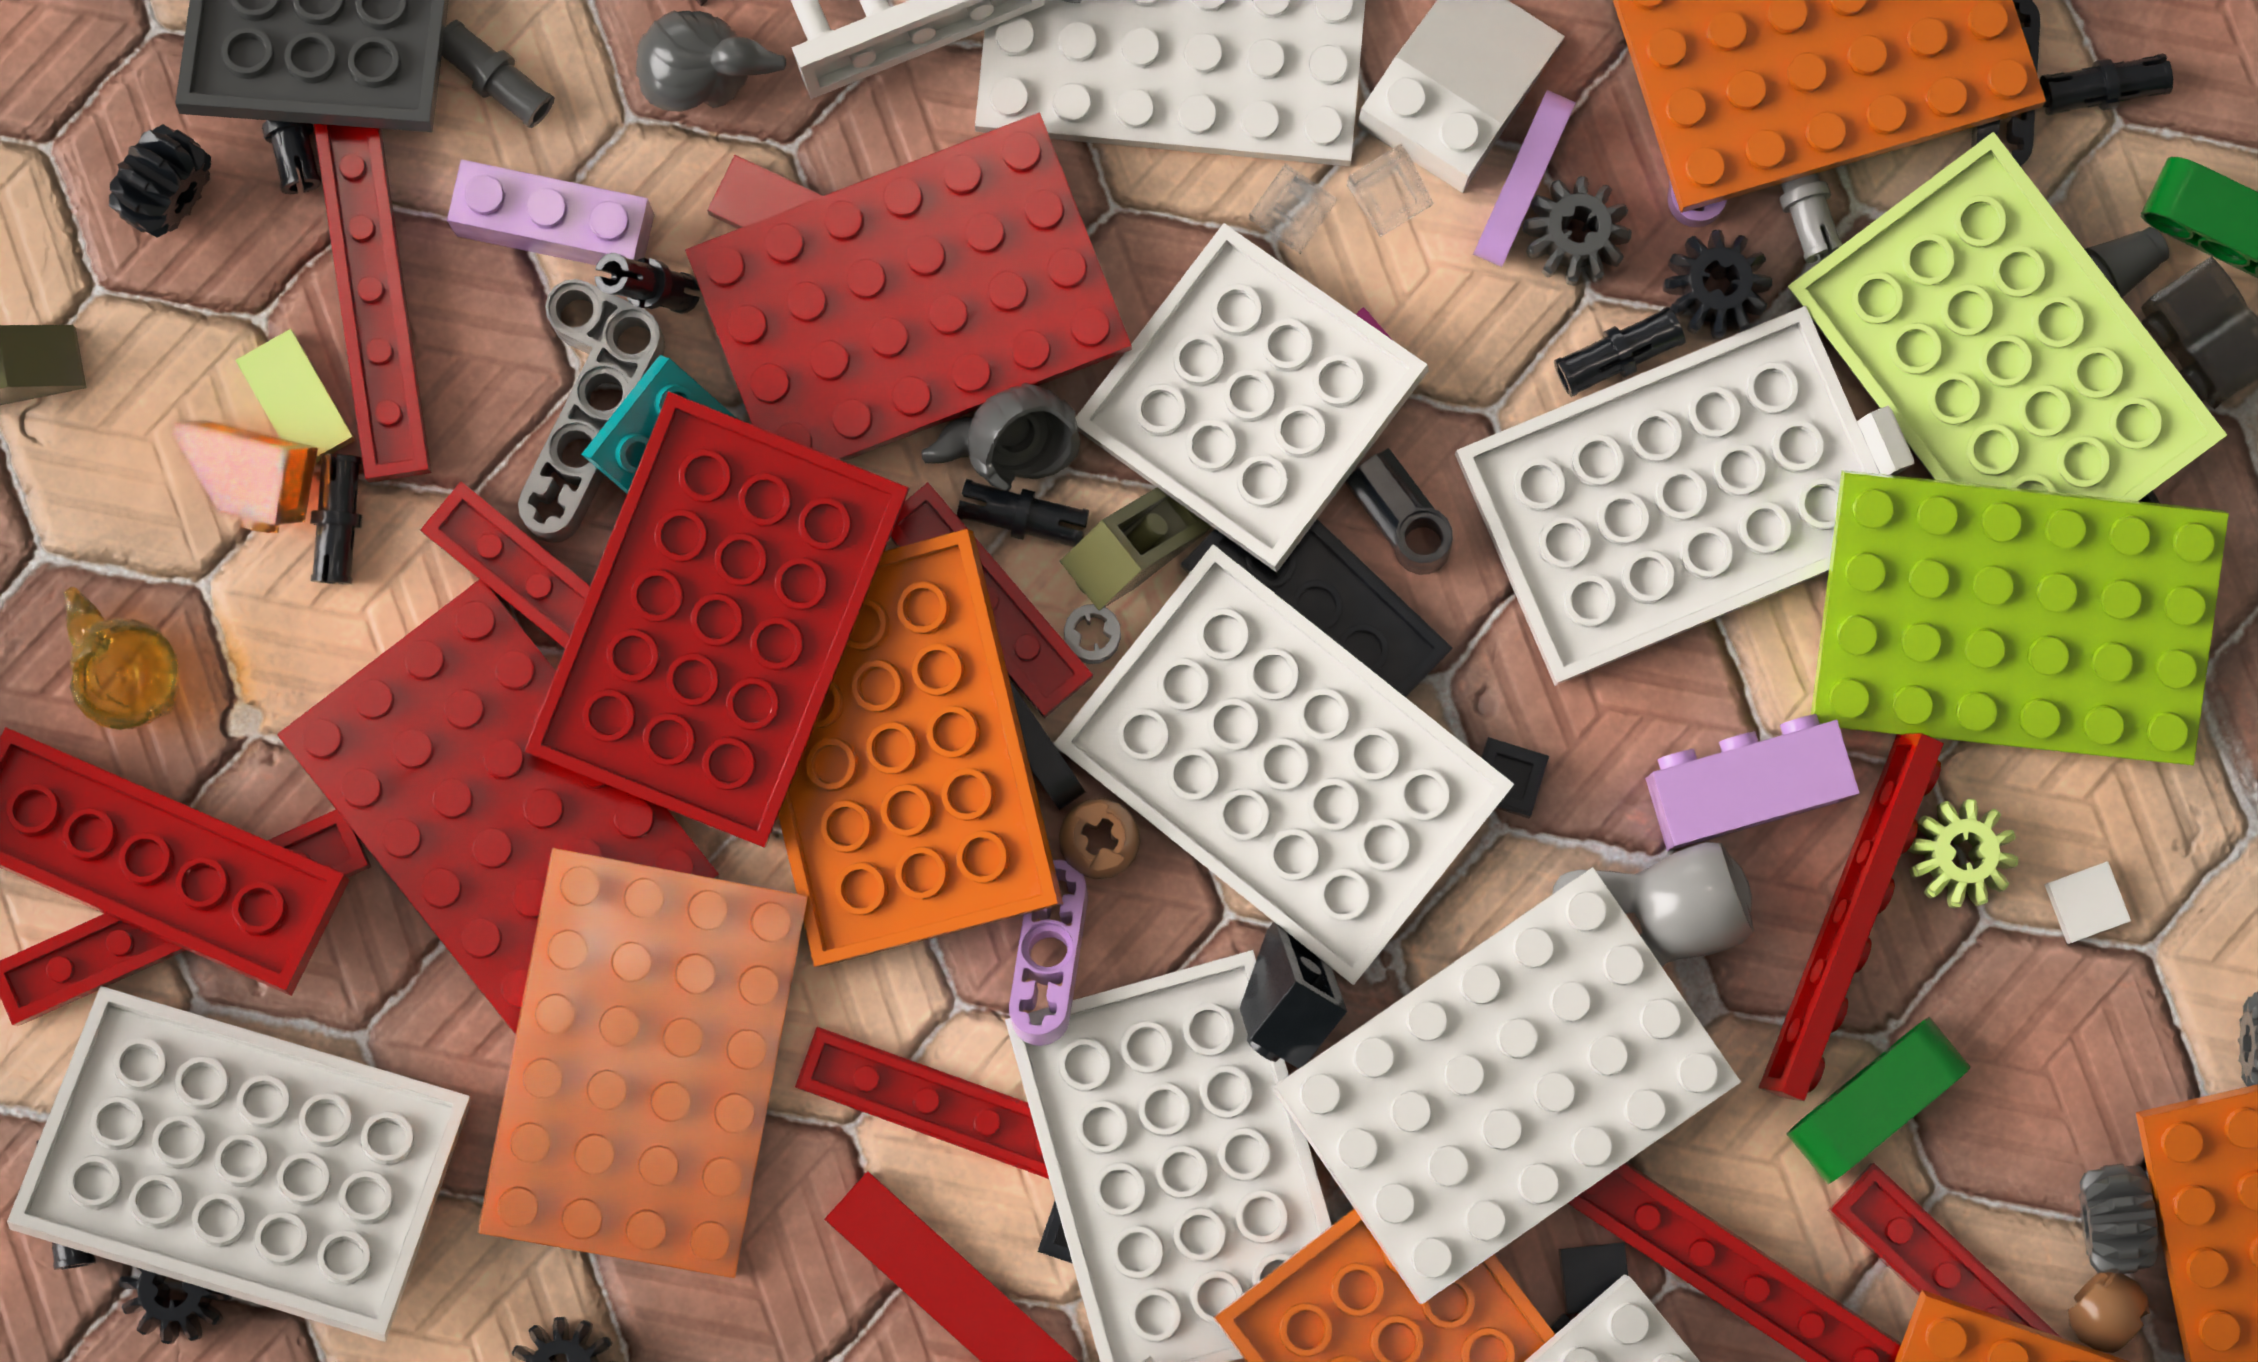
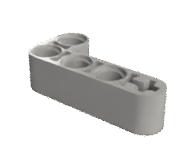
M578 279L565 280L556 285L547 297L545 308L547 318L558 337L568 345L589 354L521 491L518 501L519 515L531 533L540 540L550 543L562 542L574 535L580 527L605 476L591 462L577 468L566 466L562 460L565 447L576 439L592 441L658 356H663L665 351L664 336L652 314L644 308L634 306L631 302L616 295L603 293L597 286ZM575 300L590 302L594 310L592 317L587 323L578 327H571L562 323V311L567 304ZM639 326L650 331V342L641 352L628 354L618 349L619 337L628 328ZM610 382L622 387L623 395L621 401L611 410L601 411L594 409L590 405L591 394L597 386ZM553 472H556L567 483L579 487L576 491H573L568 485L564 484L558 496V503L564 510V514L561 518L550 516L545 524H543V518L536 510V507L540 502L551 504L554 501L560 487L554 478L550 476Z

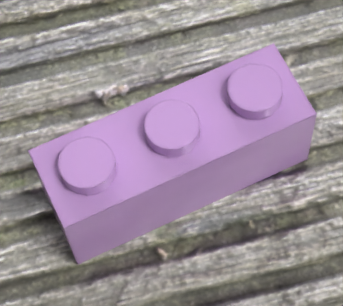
M461 159L447 222L457 237L597 265L602 257L610 253L624 255L626 258L636 261L645 258L654 212L648 198Z
M1812 714L1780 724L1783 734L1781 736L1759 742L1756 731L1720 741L1721 753L1697 759L1695 749H1689L1657 759L1660 770L1652 772L1645 779L1667 851L1850 800L1860 794L1838 720L1820 724L1817 714Z

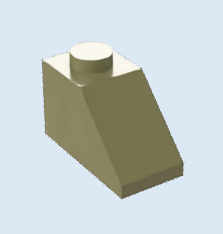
M0 325V405L87 388L76 327L74 325Z
M1157 487L1101 520L1060 560V563L1075 580L1078 588L1087 595L1100 611L1142 584L1202 537L1211 526Z

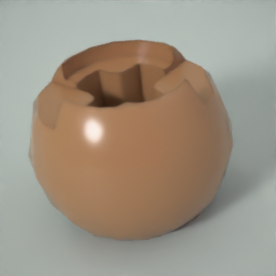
M1106 798L1088 799L1074 806L1063 819L1059 832L1060 851L1067 864L1084 876L1092 879L1112 878L1124 872L1135 860L1140 846L1139 826L1132 813L1120 803ZM1102 822L1112 826L1110 838L1117 843V846L1113 851L1102 848L1097 855L1089 853L1087 851L1089 840L1082 832L1086 827L1097 830Z
M2113 1272L2097 1273L2075 1295L2074 1300L2077 1304L2068 1309L2069 1325L2078 1339L2095 1350L2109 1353L2117 1352L2123 1348L2144 1326L2141 1318L2150 1314L2148 1297L2139 1283L2122 1273L2114 1274Z

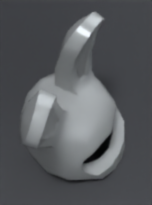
M1705 842L1688 847L1637 874L1595 870L1624 913L1636 914L1642 929L1640 936L1662 967L1666 963L1678 959L1706 956L1728 950L1742 944L1754 931L1751 915L1752 895L1749 882L1742 868L1731 857L1722 843ZM1576 870L1561 875L1553 886V894L1587 870Z

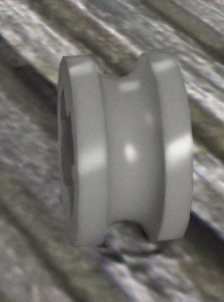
M1086 604L1075 609L1067 618L1064 627V640L1083 663L1099 664L1110 659L1117 651L1121 640L1120 623L1115 614L1107 607L1099 611L1094 604ZM1095 617L1105 622L1103 634L1110 640L1101 649L1095 643L1094 651H1089L1080 647L1081 634L1075 628L1084 619L1087 625H1090L1091 618Z

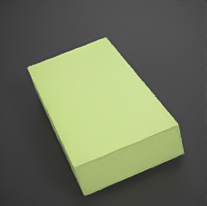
M291 329L235 360L300 471L319 462L320 454H333L356 441Z

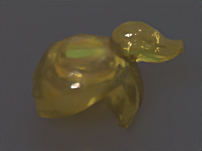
M69 587L64 591L67 610V633L73 647L70 667L73 673L70 690L75 704L84 715L102 727L124 730L150 724L154 720L170 714L176 705L175 700L180 691L178 656L169 639L164 637L163 633L153 625L140 620L121 619L119 617L104 620L97 607L76 587Z

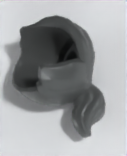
M674 10L663 15L653 22L647 33L642 35L637 46L636 75L639 78L641 93L650 104L666 111L682 112L695 108L703 102L712 108L724 106L736 97L740 88L744 86L748 75L769 74L782 71L786 67V58L783 55L768 51L754 40L738 37L725 21L718 17H713L710 13L701 11L677 12Z
M1023 383L1021 386L1011 387L986 399L985 403L975 412L974 418L963 417L949 422L942 429L937 441L928 448L922 449L921 454L925 463H945L969 457L975 471L984 477L989 484L1009 491L1012 488L1011 484L1015 476L1040 479L1054 475L1068 467L1078 456L1081 441L1077 429L1075 410L1051 390Z

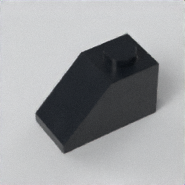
M1273 922L1265 934L1239 1009L1248 1034L1247 1041L1258 1054L1270 1061L1277 1062L1281 1058L1299 1069L1309 1061L1348 1011L1332 968Z

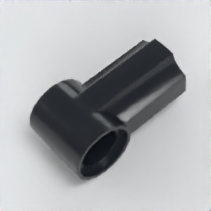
M1389 448L1375 454L1358 466L1345 481V484L1394 548L1399 563L1407 571L1418 575L1431 574L1440 570L1448 560L1453 540L1452 527L1448 519L1440 511L1434 509ZM1422 527L1432 529L1438 534L1441 546L1429 555L1414 553L1408 548L1405 541L1406 536L1412 530Z

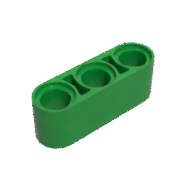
M2181 157L2167 158L2141 212V218L2160 232L2258 278V192L2191 160Z
M1928 1017L1913 1027L1814 1108L1786 1134L1823 1180L1830 1184L1855 1166L1969 1071L1971 1066L1933 1020Z

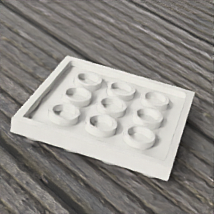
M1223 223L1131 344L1132 350L1123 354L1075 418L1078 432L1277 572L1428 373V365Z

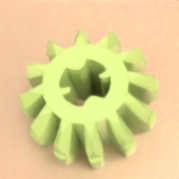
M1967 799L1963 802L1959 816L1953 805L1949 801H1945L1937 805L1939 822L1926 815L1918 819V828L1929 840L1914 839L1911 847L1908 849L1913 854L1925 855L1924 862H1920L1909 869L1913 878L1920 877L1930 872L1933 879L1926 886L1924 894L1928 898H1934L1947 886V903L1950 908L1962 906L1966 891L1975 906L1987 903L1988 892L1986 885L1998 892L2005 890L2009 885L2006 877L1996 867L2008 869L2018 865L2017 856L2000 852V846L2015 840L2014 831L2005 830L1995 835L1991 829L2001 816L2000 812L1996 809L1988 811L1980 821H1977L1978 806L1977 801L1973 799ZM1952 840L1954 845L1966 840L1973 846L1968 854L1969 858L1974 862L1973 867L1970 862L1960 867H1957L1952 862L1957 853L1954 847L1950 845Z

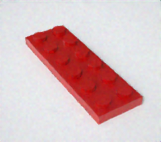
M5 727L0 736L1 869L285 994L293 995L350 881L345 874Z

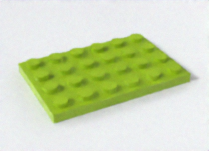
M1841 470L1811 715L1817 714L1820 724L1838 720L1839 727L1843 729L1900 735L1923 733L1931 738L2194 766L2229 513L2216 509Z

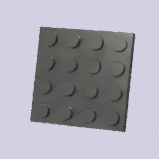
M190 0L175 101L179 114L432 132L449 0Z

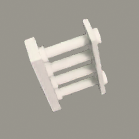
M791 0L807 37L806 42L792 47L803 82L810 98L813 99L1042 7L1045 3L1044 0H908L896 6H889L887 0H859L866 17L839 29L831 30L818 0Z

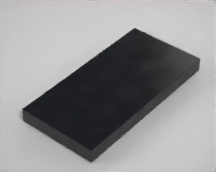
M1318 519L1277 572L1216 529L1181 563V567L1189 574L1214 544L1404 697H1407L1452 650V647Z

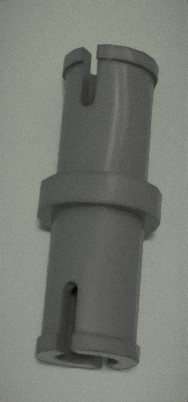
M458 20L452 21L445 27L442 56L473 81L472 88L483 98L492 96L521 119L523 124L529 128L535 127L544 119L552 108L554 96L542 90L514 67L515 59L504 50L494 51Z

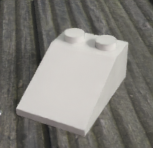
M1437 0L1396 55L1362 106L1357 126L1463 193L1565 36L1509 0Z

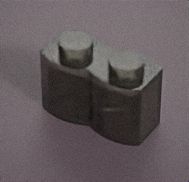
M2212 256L2151 296L2142 305L2141 309L2146 317L2141 321L2142 325L2162 351L2168 348L2178 359L2183 368L2179 373L2201 401L2205 400L2214 410L2258 381V317L2248 308L2242 294L2232 279Z

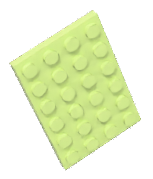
M1994 132L1788 285V289L1802 307H1807L1813 322L1877 406L1883 408L1889 405L1909 448L1934 480L2140 501L2227 436L2226 432Z

